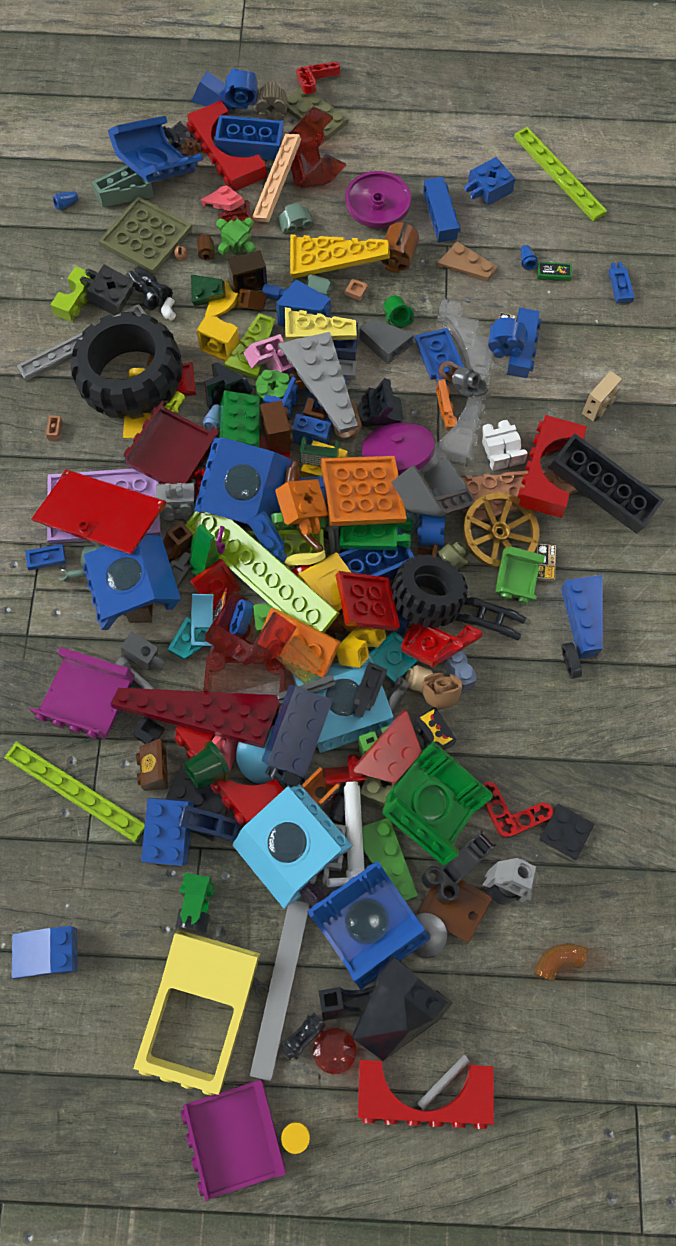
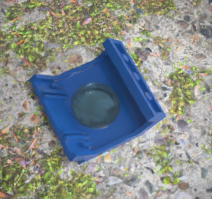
M223 437L214 438L194 511L224 517L245 524H249L247 521L250 518L265 511L271 520L272 514L280 513V505L275 490L285 484L287 466L291 467L294 460L276 452Z
M145 535L132 555L106 546L84 554L86 562L84 563L83 571L87 576L88 588L92 594V604L95 606L96 617L101 630H109L119 616L153 603H164L166 610H173L181 600L161 536Z
M378 861L367 866L363 872L349 879L346 884L331 892L328 897L314 904L307 911L332 945L360 990L377 979L379 972L392 956L401 961L431 939Z

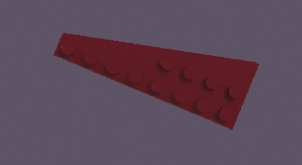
M118 688L110 703L111 708L260 748L265 747L280 707L277 695Z

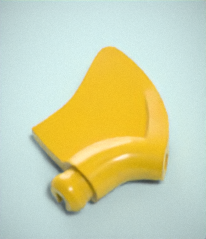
M225 280V297L210 301L205 316L208 314L212 317H219L237 304L239 294L232 291L228 280Z

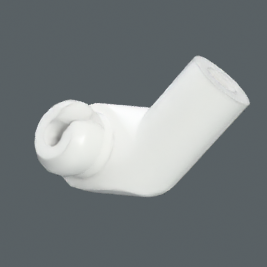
M167 297L161 308V313L164 318L173 321L176 317V313L171 309L174 300Z

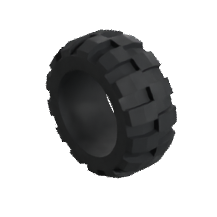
M121 312L120 316L113 317L110 314L100 318V323L97 325L90 324L82 332L83 339H77L72 351L71 375L82 398L97 412H105L107 416L122 419L124 415H129L131 419L144 417L143 413L150 410L153 411L154 407L158 406L166 398L171 399L179 386L177 382H180L182 378L183 364L177 342L164 324L158 323V320L142 313L141 316H137L134 312ZM137 351L154 356L151 364L142 373L132 378L109 380L101 377L105 366L121 354Z

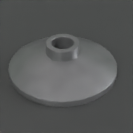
M421 913L416 915V918L426 932L429 933L431 939L416 949L414 953L422 957L434 956L446 944V927L442 920L433 914Z

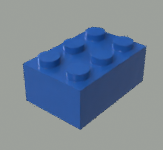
M164 798L147 799L141 862L179 866L188 864L191 830L180 827L179 824L184 805L194 807V801Z

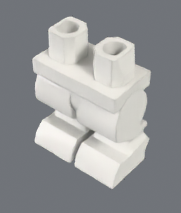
M508 420L499 422V429H493L492 424L483 426L482 444L487 453V458L490 460L492 471L507 468L508 464L511 467L526 462L528 453L525 449L520 450L521 439L515 425H510Z

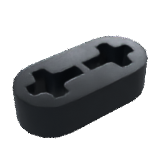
M573 642L562 644V655L569 677L571 679L582 677V668Z

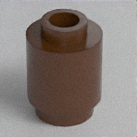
M201 235L197 240L198 257L208 261L215 256L214 241L209 235Z

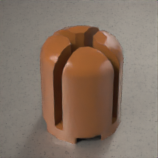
M404 222L392 224L388 228L384 239L389 242L390 258L381 260V262L386 266V270L393 273L409 269L419 241L418 231L408 224L400 244Z

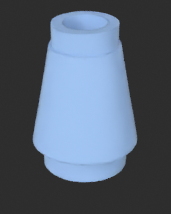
M213 405L203 419V426L209 431L213 427L216 429L220 427L219 405Z

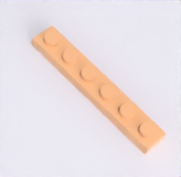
M285 134L252 218L254 221H270L301 142L299 134Z

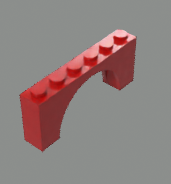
M221 100L187 114L188 122L186 124L188 130L193 132L195 140L201 144L204 154L207 153L210 163L215 165L216 171L219 176L223 177L225 185L237 191L267 178L266 165L259 154L246 158L233 157L220 151L213 143L219 115L229 116V112Z
M545 415L543 422L539 421L537 432L540 433L535 435L533 441L536 447L531 448L529 455L532 461L528 460L525 471H528V474L524 473L521 482L524 488L520 487L517 498H520V507L562 518L570 493L557 488L546 478L542 471L540 460L553 451L561 450L574 433L584 439L587 426Z
M179 726L175 728L174 738L179 747H184L187 751L186 755L190 759L204 748L206 742L212 741L215 735ZM223 779L210 785L215 793H219L222 796V802L226 808H231L235 813L236 821L244 826L284 790L276 779L261 785L251 786L238 784L231 780L225 782Z
M359 1060L357 1117L362 1118V1123H375L376 1119H384V1124L397 1125L398 1120H407V1125L420 1126V1121H428L429 1126L443 1127V1122L452 1123V1127L465 1128V1123L474 1124V1128L488 1129V1124L494 1125L493 1066L468 1065L466 1082L461 1092L453 1101L435 1110H417L403 1104L391 1092L383 1074L382 1061Z

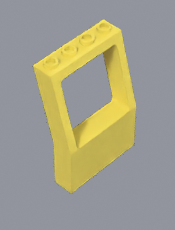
M183 930L175 932L161 984L133 1069L139 1070V1073L145 1076H158L164 1082L175 1081L181 1083V1086L187 1089L197 1088L207 1095H219L243 1019L260 953ZM171 988L233 1006V1016L215 1075L152 1056V1047Z

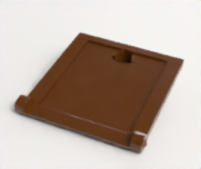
M460 880L457 883L459 888L458 897L450 904L445 905L438 901L436 897L437 889H430L417 914L430 913L437 916L444 923L447 932L469 943L492 898L481 890ZM445 888L443 890L444 895L451 898V891Z

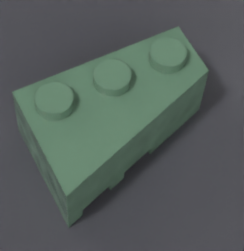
M128 165L92 182L95 197L103 207L133 202L137 196L142 199L154 197L151 182L145 181Z

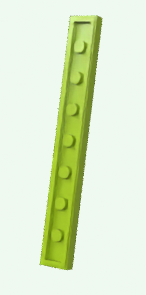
M528 127L515 133L514 138L593 222L606 215L607 210Z
M17 741L4 757L134 843H137L143 835L145 823Z

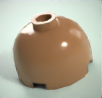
M443 673L428 675L424 678L423 696L428 704L437 709L444 710L455 705L461 698L462 681L459 677L450 674V677L443 676Z

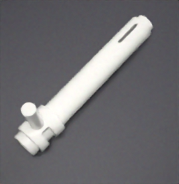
M346 782V786H344L346 838L353 845L347 851L348 870H346V877L327 879V887L343 886L349 879L356 877L365 870L361 796L358 782Z

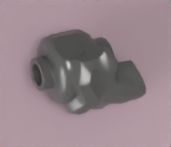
M459 367L452 375L453 385L459 390L460 394L467 397L472 395L484 396L488 391L486 381L481 379L480 374L472 368Z

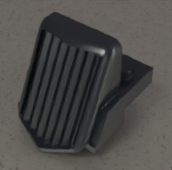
M220 363L212 364L213 378L204 381L206 402L209 410L213 405L220 406L224 390L251 394L253 391L245 377Z
M384 378L376 389L369 387L362 396V402L357 410L362 425L365 427L403 421L401 399L392 395L393 389L391 388L390 379Z

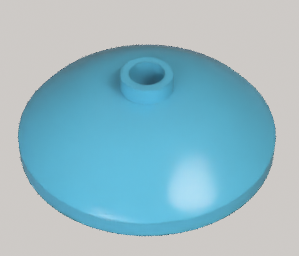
M274 725L271 728L264 748L238 742L236 761L240 771L247 779L257 784H264L273 780V778L265 773L269 765L262 762V758Z

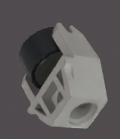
M518 858L498 861L486 873L485 878L487 879L483 885L487 887L492 900L498 904H510L515 899L523 903L532 898L536 879V866Z

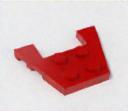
M412 623L402 642L401 650L411 657L431 667H435L479 640L483 635L481 630L468 624L457 637H453L437 628H432V626L426 628L422 627L421 624L417 623L415 625Z

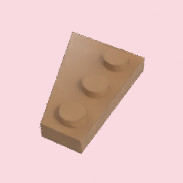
M456 242L437 262V267L443 269V267L450 268L452 272L457 273L460 271L467 273L469 277L486 282L496 273L498 268L459 242Z

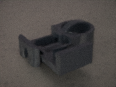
M268 766L265 772L269 777L290 787H297L298 784L302 785L305 782L304 777H299L286 770L281 773L272 766Z

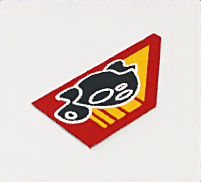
M225 588L213 613V623L217 625L224 610L227 588Z

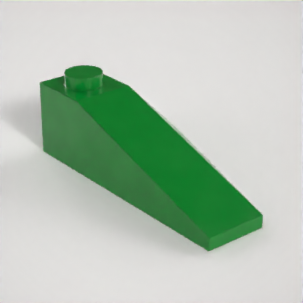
M202 524L198 526L191 542L190 564L192 568L191 573L194 577L219 560L215 537Z

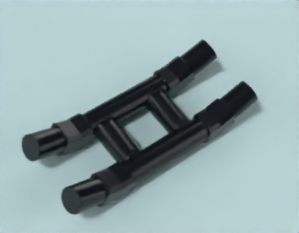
M467 597L464 605L479 607L477 616L459 614L455 620L487 628L518 641L521 638V634L508 626H502V623L506 616L524 624L526 617L515 610L497 606L478 598ZM486 610L497 613L495 623L484 620Z

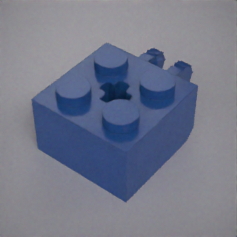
M495 157L470 170L468 184L465 185L464 189L466 192L472 191L470 194L472 199L481 197L486 204L490 205L513 193L516 178Z

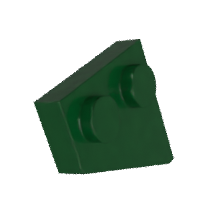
M191 275V300L194 306L225 297V282L222 279Z

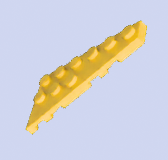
M290 234V275L292 279L390 258L388 240L368 239L367 241H359L358 238L345 240L344 237L319 236L318 238H311L309 235L297 237Z

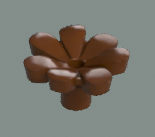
M189 138L180 146L182 149L181 154L184 156L192 155L193 157L199 154L202 149L201 146L197 145V140L191 141Z

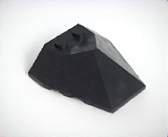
M392 956L379 972L376 979L378 981L374 992L370 993L368 1006L365 1012L362 1011L352 1035L353 1040L382 1061L438 1022L453 1004L438 990H433L419 979L395 956Z

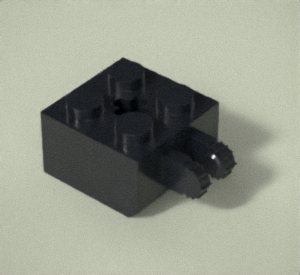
M103 264L99 272L87 268L85 274L91 279L83 276L80 278V282L88 287L87 300L114 316L120 314L134 291L135 281Z

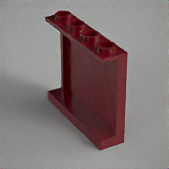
M161 401L158 406L154 407L150 419L145 420L142 431L135 435L132 446L125 450V465L161 484L191 483L194 472L199 471L210 454L214 438H219V430L213 427L209 431L166 409L164 401Z

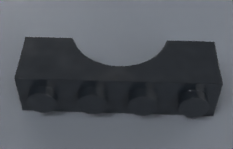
M376 985L361 990H346L337 987L318 991L323 1021L360 1015L362 1011L365 1012L369 1003L368 997L371 992H374Z

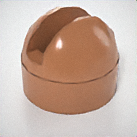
M177 246L175 248L174 255L178 261H184L188 258V252L184 246Z

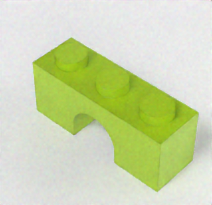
M77 266L74 267L67 278L70 289L74 292L70 294L57 293L50 304L55 316L73 322L75 317L79 315L80 309L88 301V287L80 282L82 276L91 279L85 274L86 270Z

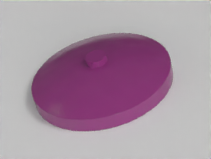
M371 171L363 173L351 181L346 189L345 205L350 216L358 223L373 228H384L405 218L411 205V193L407 184L398 176L384 171Z
M408 422L384 425L370 433L362 445L363 457L395 456L398 476L412 465H415L417 470L423 468L429 463L435 452L432 434L426 428Z

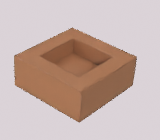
M352 278L345 291V295L361 301L368 289V284Z

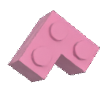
M280 334L253 343L245 350L244 355L251 369L266 364L269 370H277L288 374L294 368L287 360L285 354L278 348V343L284 342Z

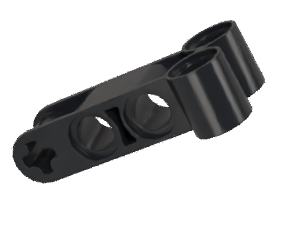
M483 830L459 851L458 856L443 868L434 865L430 866L423 873V885L430 889H437L436 897L440 903L450 904L458 897L459 888L457 883L496 846V844L493 845L482 833ZM429 873L436 875V882L430 880ZM445 888L451 891V898L444 895L443 890Z

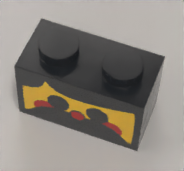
M433 707L415 717L413 728L418 736L421 735L423 737L425 748L432 742H435L443 750L455 745L457 739L437 708Z

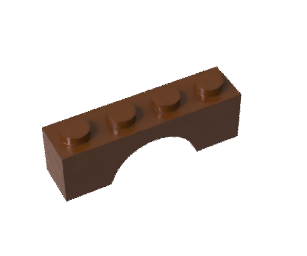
M182 521L166 532L163 540L169 563L191 548L193 533ZM130 559L121 566L125 576L131 583L142 574L141 565L135 560Z

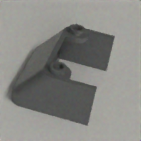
M448 457L426 473L434 487L432 490L429 489L415 465H412L391 482L404 502L406 510L412 513L443 517L468 509L475 502L474 497Z

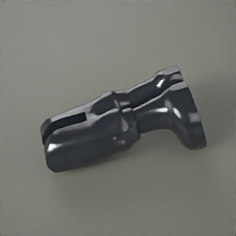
M141 266L135 268L136 274L132 270L126 273L127 277L135 281V290L144 293V305L150 311L157 308L159 298L165 302L167 297L171 298L173 295V291L169 286L158 283L156 277Z

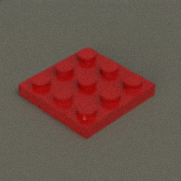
M344 571L337 572L335 576L346 626L397 631L400 628L389 578Z

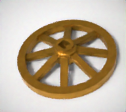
M502 492L483 495L469 507L464 516L462 531L466 546L476 559L487 566L500 569L501 560H496L499 543L501 542L505 548L512 547L507 539L528 543L529 546L526 551L534 552L537 547L539 525L535 514L531 509L520 507V499L514 495ZM490 501L505 502L499 522L496 521L489 504ZM482 504L491 526L472 517L475 510ZM512 504L522 511L525 516L507 525L505 521ZM526 521L529 522L531 537L510 533L511 529ZM471 524L489 532V534L473 540ZM492 539L494 541L491 556L489 557L477 545Z

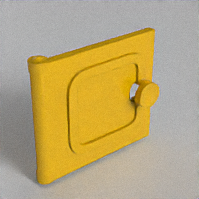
M336 552L298 574V577L337 611L342 610L335 575L338 571H351Z

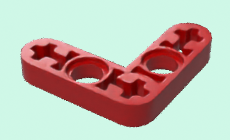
M338 62L322 63L296 69L297 80L302 92L305 94H313L317 91L315 79L336 76L341 73L340 63Z
M489 781L483 783L488 789H493L494 801L490 804L487 802L484 806L497 833L502 838H511L548 821L553 815L552 807L544 802L511 815L496 784ZM500 805L503 808V813L495 815L492 812V806ZM540 808L547 810L546 817L540 815L534 818V814H537ZM521 815H526L530 818L528 826H523L520 823L519 818ZM504 816H507L504 822L506 826H511V829L509 830L510 833H508L507 831H502L504 824L502 820L499 823L497 822V820L502 819Z

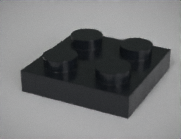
M558 803L539 840L576 861L595 824Z

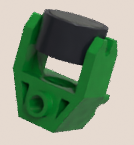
M185 873L179 890L184 900L182 908H179L175 928L192 933L206 934L210 914H208L210 897L213 896L215 884H213L210 877Z

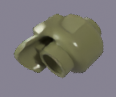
M460 540L454 544L452 542L447 543L438 552L439 557L442 558L441 560L451 562V565L453 567L456 566L458 569L467 565V558L472 554L467 548L466 543Z

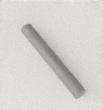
M465 1055L417 1103L422 1110L470 1062Z

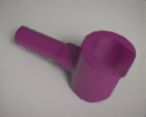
M220 526L215 540L218 553L220 554L225 551L226 547L224 543H221L224 526Z

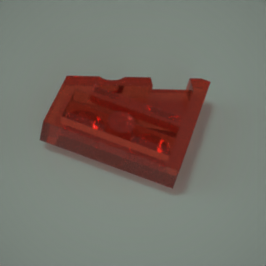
M245 200L244 205L232 211L226 210L219 213L218 220L221 218L229 222L230 220L235 221L237 218L241 221H244L246 218L252 219L249 201Z

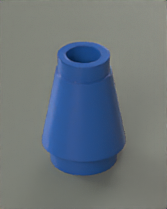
M76 191L56 193L52 197L57 210H64L79 200Z
M524 245L520 249L521 265L526 270H532L537 266L538 258L529 245Z

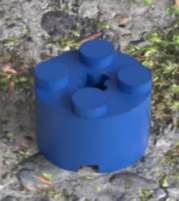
M232 69L226 77L225 100H228L230 105L237 109H247L251 104L254 106L257 101L258 90L256 74L252 71Z
M507 317L495 320L493 325L491 324L488 347L495 357L502 358L511 355L518 357L521 355L524 349L525 325L521 321L519 324L515 322L514 318Z
M419 514L418 546L433 547L435 544L438 545L437 547H444L446 516L438 517Z

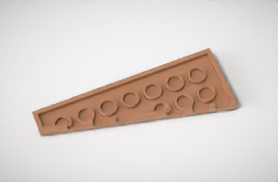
M542 470L546 478L557 488L570 494L579 492L553 471ZM528 471L506 472L501 475L484 474L477 477L468 475L462 478L475 501L483 495L495 492L508 493L517 497L520 487L524 488L521 482L524 473L528 474ZM490 501L489 504L495 518L500 517L505 502ZM482 504L475 510L472 517L482 522L489 521ZM511 504L508 514L520 510ZM468 509L462 510L464 516Z

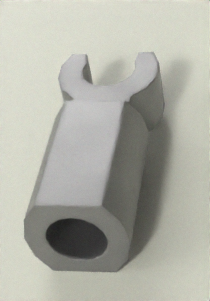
M401 677L396 679L394 688H391L386 696L392 712L396 711L404 696L403 692L410 684Z

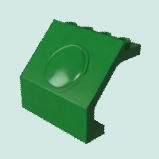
M432 742L424 750L421 749L422 753L387 795L382 814L439 863L445 866L459 854V849L453 845L454 841L473 813L493 798V793L440 746Z

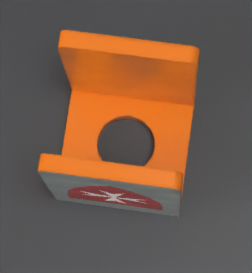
M321 767L301 785L322 810L334 799L335 795L340 793V786L338 784L333 787L330 783L325 782ZM319 787H323L327 791L323 798H318L315 795V790Z

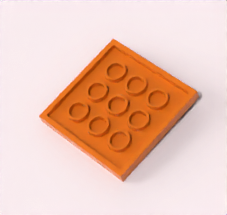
M395 456L321 458L320 464L330 526L406 522L404 502L391 483L398 477Z

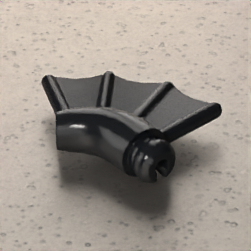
M181 121L172 128L163 126L165 136L171 141L174 148H178L182 143H185L187 138L191 141L195 140Z

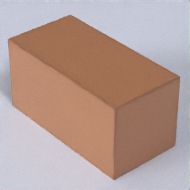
M49 415L46 432L49 441H60L63 424L61 416Z

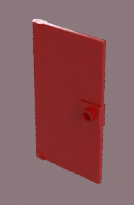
M66 469L31 520L72 534L75 537L132 555L159 513L165 508L166 501Z

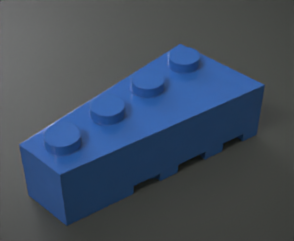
M602 575L565 580L561 591L578 658L598 656L603 649Z

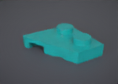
M186 617L167 650L183 660L206 647L191 645L190 618ZM194 628V641L209 642L210 629ZM213 631V641L218 639L219 634Z

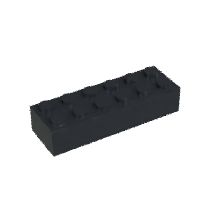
M575 433L548 467L636 534L646 526L664 501L663 498Z

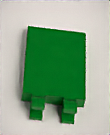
M407 517L405 523L343 525L340 531V549L397 550V545L409 548L411 547V535H398V528L404 531H411V518Z

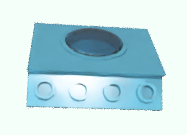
M370 655L361 668L342 666L339 663L331 664L327 676H333L335 686L316 693L333 700L317 742L319 753L357 741L359 736L381 730V728L390 726L393 722V714L382 685L371 710H365L364 716L361 719L353 716L357 707L353 704L354 697L368 662L374 663ZM305 668L292 673L295 686L297 687L322 678Z
M300 784L297 787L290 788L288 786L242 828L233 843V847L283 908L296 902L301 897L299 891L331 861L349 851L353 846Z

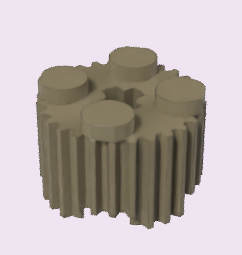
M267 82L257 90L255 111L258 114V118L279 121L284 119V115L287 112V92L278 87L275 82Z

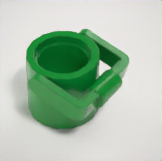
M394 295L386 299L383 304L386 324L391 325L393 323L392 326L401 329L414 322L412 306L408 307L400 296Z

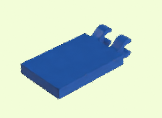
M448 328L415 336L414 341L431 380L436 379L438 383L439 380L443 379L438 374V366L444 361H451L460 367H464ZM445 367L444 373L447 374L449 372L448 367Z

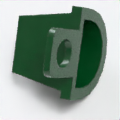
M212 741L206 742L201 751L184 763V770L197 790L223 779L225 782L230 779L228 764L221 751Z

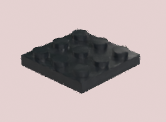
M184 761L165 799L194 801V808L225 816L228 809L222 802V796L219 793H215L210 785L197 790L184 770V763L186 762ZM191 830L192 833L213 841L215 838L214 836Z

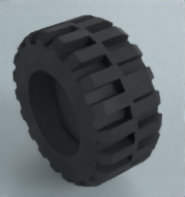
M418 555L414 558H409L401 564L394 579L391 590L396 610L402 613L406 620L410 619L415 625L418 623L426 628L428 626L438 628L440 625L441 627L449 625V623L456 620L467 598L468 585L464 575L459 573V569L456 566L453 567L451 562L441 560V557L436 556L434 558L432 555L422 557V555ZM419 587L430 588L437 592L440 596L430 595L422 591Z

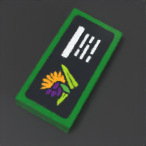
M538 262L537 279L571 281V263Z

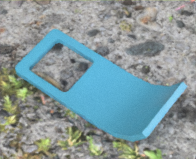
M192 594V646L213 645V594ZM194 628H209L210 641L195 642Z

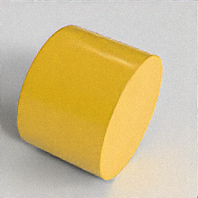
M301 1122L289 1123L284 1128L281 1136L283 1147L292 1154L303 1152L310 1140L309 1130Z

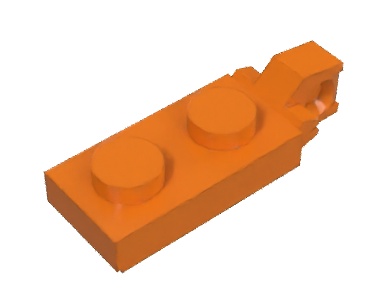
M445 379L438 381L436 386L441 417L444 420L446 430L456 429L457 417L453 415V402H450L449 399L450 388L449 385H446Z

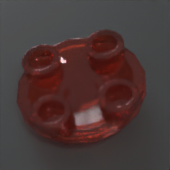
M339 1028L327 1029L315 1040L313 1047L314 1059L318 1067L324 1072L333 1075L342 1074L350 1069L355 1061L357 1054L356 1044L352 1036L345 1030Z

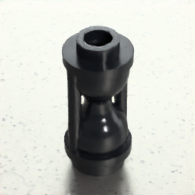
M315 1013L311 1016L308 1015L299 1029L285 1042L281 1043L284 1046L281 1051L289 1060L293 1057L297 1060L308 1044L320 1033L324 1032L322 1029L326 1025Z

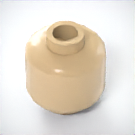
M419 665L409 668L405 680L410 683L409 689L423 693L424 678L433 674L431 669Z

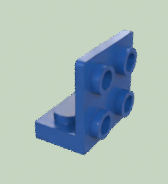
M291 378L283 399L270 395H265L263 399V404L282 400L283 406L288 409V420L291 419L292 407L297 404L299 397L296 395L298 390L296 378Z

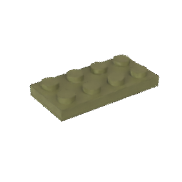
M300 87L287 97V111L325 141L348 124L347 117L315 93L305 94Z

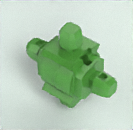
M220 218L216 222L217 228L221 231V244L218 247V252L221 255H225L229 251L233 254H236L237 251L241 253L243 250L247 253L255 252L256 247L251 242L250 235L254 221L251 218H246L244 221L237 218L235 221L230 220L227 222Z

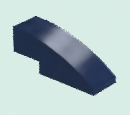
M184 805L179 824L180 827L229 841L236 840L240 825L236 819Z

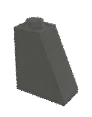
M371 319L360 327L359 339L384 362L389 364L413 345L414 334Z

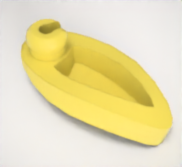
M325 550L318 553L290 555L285 559L284 564L292 570L295 568V565L318 563L326 558Z

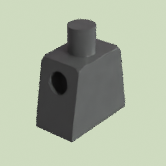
M132 631L121 646V657L125 656L129 661L146 670H149L151 666L161 670L166 663L164 658L158 656V647Z

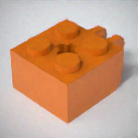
M318 479L288 481L277 488L275 492L284 522L287 525L299 524L303 535H310L311 531L313 534H319L321 531L319 521L328 516V511Z

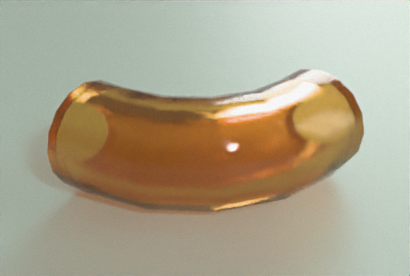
M571 943L555 945L542 954L533 974L554 981L558 970L563 966L571 965L582 968L587 957L588 948Z

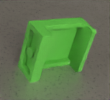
M510 546L503 549L495 593L501 594V598L512 599L513 597L519 599L518 602L526 604L536 600L537 596L534 595L539 565L544 563L545 555Z

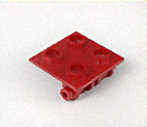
M352 753L347 757L348 766L324 768L325 782L330 783V785H339L342 782L360 783L362 780H367L366 775L351 770L359 761L358 755Z

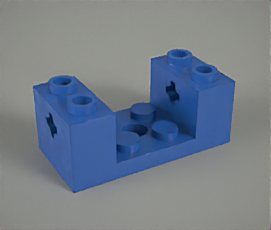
M344 377L345 384L347 387V378ZM308 389L307 399H315V407L324 409L320 406L314 394ZM304 405L302 413L296 414L292 425V444L301 446L302 437H305L306 445H312L313 440L329 445L334 431L333 422L329 417H327L326 421L304 416Z

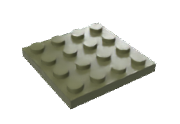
M137 196L100 238L99 244L154 275L174 252L175 248L190 233L192 225Z

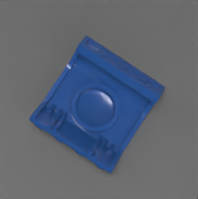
M166 116L116 125L107 130L116 156L148 183L195 171L194 167L198 166V162L203 160L201 153L193 157L192 155L185 157L167 141L162 127L163 124L168 122Z

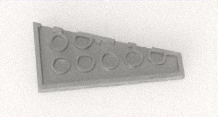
M326 332L278 343V348L296 369L299 377L310 392L314 394L318 403L327 412L328 417L338 431L342 433L358 429L331 333Z

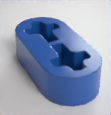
M243 599L238 601L229 627L232 635L243 636L245 634L253 612V603L251 601Z

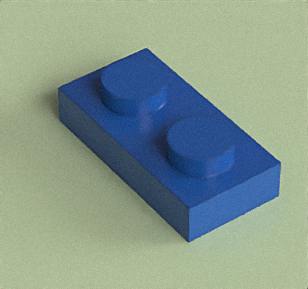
M63 544L25 551L29 571L66 564Z

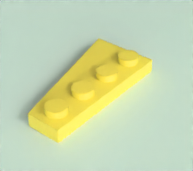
M285 307L286 341L326 332L331 333L332 340H352L357 337L356 320L335 316L329 318L319 313L317 315L307 314V311L303 310L296 312L291 311V308Z

